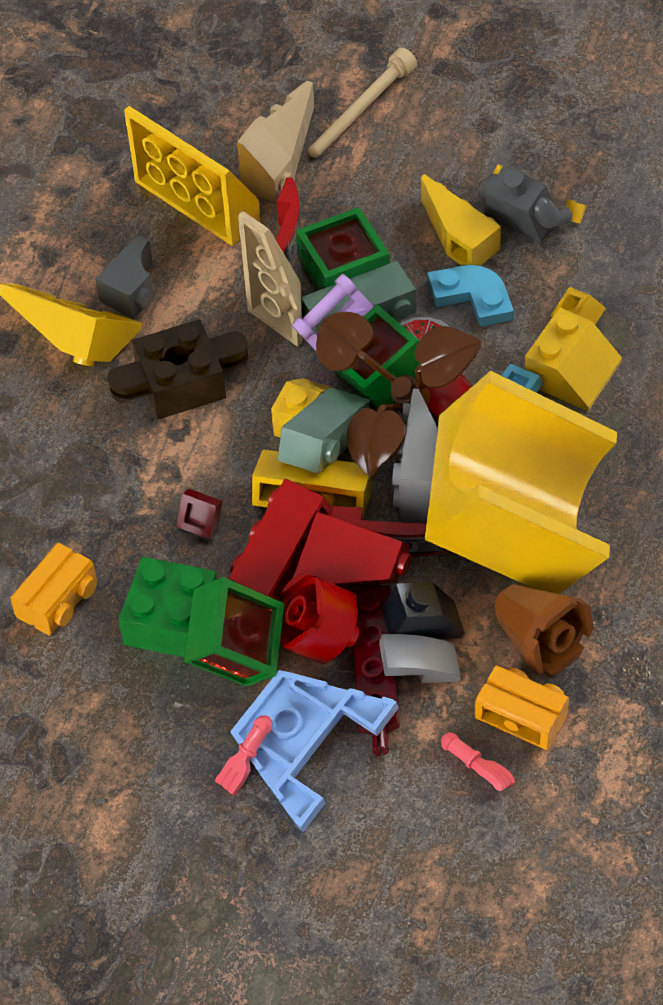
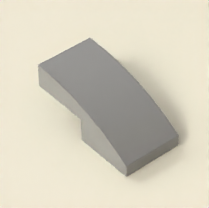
M381 635L379 645L385 676L420 675L421 683L460 682L461 675L454 644L418 635Z

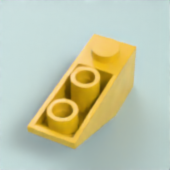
M425 174L421 177V201L447 256L462 266H481L500 250L501 226L493 218L487 217L473 208L468 201L454 195L443 184L435 182Z

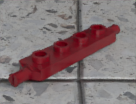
M364 585V588L351 591L357 596L358 614L356 625L360 630L359 637L354 644L356 690L363 691L365 695L380 699L382 697L393 699L399 707L397 676H385L379 645L381 635L389 634L381 608L392 591L389 585ZM399 709L378 736L357 723L361 733L372 735V753L374 755L381 756V751L383 755L389 753L387 733L400 727Z

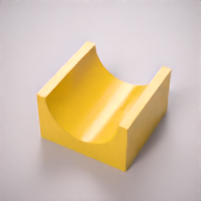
M493 371L488 372L439 415L425 540L529 587L560 594L609 558V544L577 530V515L581 498L591 475L603 457L617 444V432Z

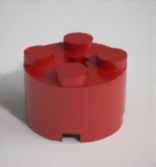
M305 573L297 575L286 584L280 595L285 597L283 601L284 612L280 645L284 649L324 665L335 659L345 647H352L356 643L360 630L356 625L358 608L355 593L322 578Z

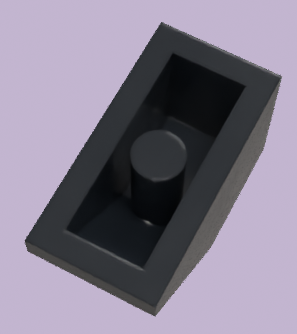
M433 582L396 584L381 608L389 634L418 635L436 639L462 638L465 634L454 600Z

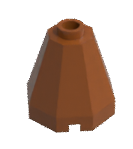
M512 584L508 588L503 589L496 598L494 608L498 622L525 664L536 673L544 674V670L550 675L559 674L580 657L584 646L579 642L583 634L589 638L594 629L591 606L580 598Z

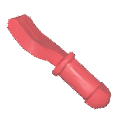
M261 715L255 719L254 725L244 742L239 744L238 753L229 758L215 779L216 783L220 786L222 785L232 795L237 794L247 780L251 771L250 759L257 756L258 748L267 733H270L272 729V720L267 715Z
M448 732L441 737V744L445 751L448 750L466 764L467 768L474 769L480 776L489 781L496 790L502 791L515 784V778L504 766L495 761L481 758V753L478 750H473L461 741L458 735Z

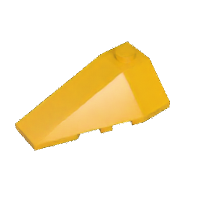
M0 282V296L60 351L73 355V362L81 365L94 366L95 361L111 362L142 328L143 323L106 310L100 312L88 309L86 304L58 299L53 294L23 285Z

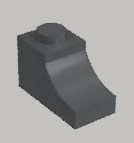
M138 234L96 278L99 301L132 319L142 309L147 308L154 297L151 273L147 272L153 263L149 239Z

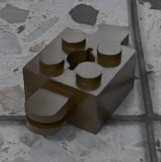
M200 319L133 339L132 346L135 362L113 368L109 371L110 393L114 400L119 403L148 395L158 420L226 399L223 372L247 364L249 358L247 340L238 331L209 339ZM175 361H181V362H182V363H175V364H173V362H175Z

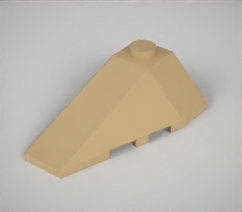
M306 81L287 95L283 106L275 104L271 107L270 116L267 118L259 116L237 141L240 180L255 196L277 204L286 177L293 178L295 181V174L314 109L313 82Z
M243 211L238 215L247 309L251 314L299 347L303 343V337L292 327V324L298 318L302 319L301 282L270 229Z

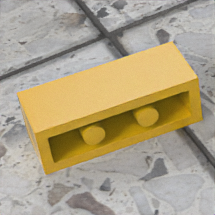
M262 450L252 475L253 506L268 508V500L275 488L280 487L286 478L323 496L331 506L361 507L362 518L364 519L372 493V477L366 474L356 463L336 460L317 474L278 461L279 451Z

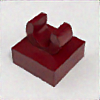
M187 489L182 493L176 527L211 539L217 532L223 504L222 500Z

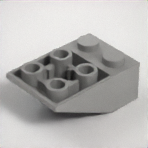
M413 388L411 403H404L402 419L406 425V434L403 444L397 452V455H400L399 463H394L392 485H395L393 508H399L400 522L427 524L438 428L419 389Z

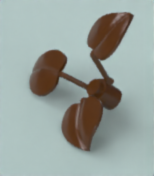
M338 312L323 320L319 326L316 341V352L319 361L329 370L345 371L355 364L359 356L392 383L391 396L398 403L382 404L377 412L370 408L361 409L353 416L348 425L346 439L349 452L355 463L366 474L374 477L379 469L398 452L403 444L406 426L401 416L394 411L403 413L404 403H411L413 388L419 389L428 406L430 392L426 387L441 388L455 381L467 369L480 350L482 342L478 338L453 327L440 326L433 328L417 344L415 357L421 365L417 366L414 370L416 379L409 375L396 378L363 351L374 339L372 326L363 316L353 312Z

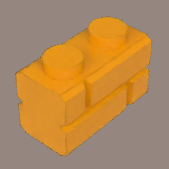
M58 542L10 597L14 615L25 623L34 625L36 629L48 636L52 635L58 626H66L73 616L74 607L82 598L88 599L96 589L97 577L94 563L85 556L74 553L72 549Z
M495 665L487 679V683L484 684L476 698L475 719L544 750H549L557 732H559L567 718L569 697L556 685L536 683L517 668L511 667L507 670Z

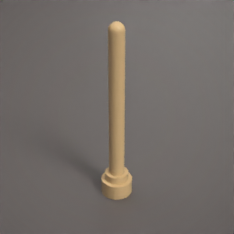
M398 48L389 57L386 71L309 147L308 152L311 157H319L396 78L407 77L417 67V60L409 50Z

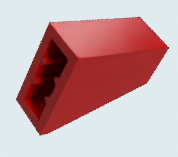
M316 512L293 578L305 573L317 576L340 587L396 583L400 575L404 576L410 567L412 554L408 552L411 546L399 540Z

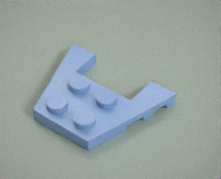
M278 670L276 677L271 679L230 732L239 745L244 742L257 717L267 715L271 718L272 729L270 733H267L258 748L257 756L251 757L250 761L296 826L304 832L326 802L319 794L295 779L300 770L343 715H346L378 736L399 707L397 702L390 698L382 697L380 699L365 695L363 691L352 688L345 690L330 686L325 681Z

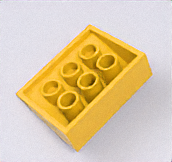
M128 106L124 109L136 183L231 246H234L241 240L238 215L241 212H246L261 223L259 200L230 170L134 108Z

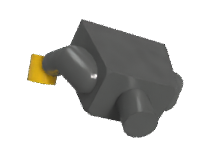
M497 164L493 174L482 180L478 186L479 195L485 199V216L491 217L496 222L539 243L542 242L550 228L567 224L570 221L580 224L587 205L567 199L565 207L557 208L547 187L543 183L524 175L519 169L503 167L500 164Z

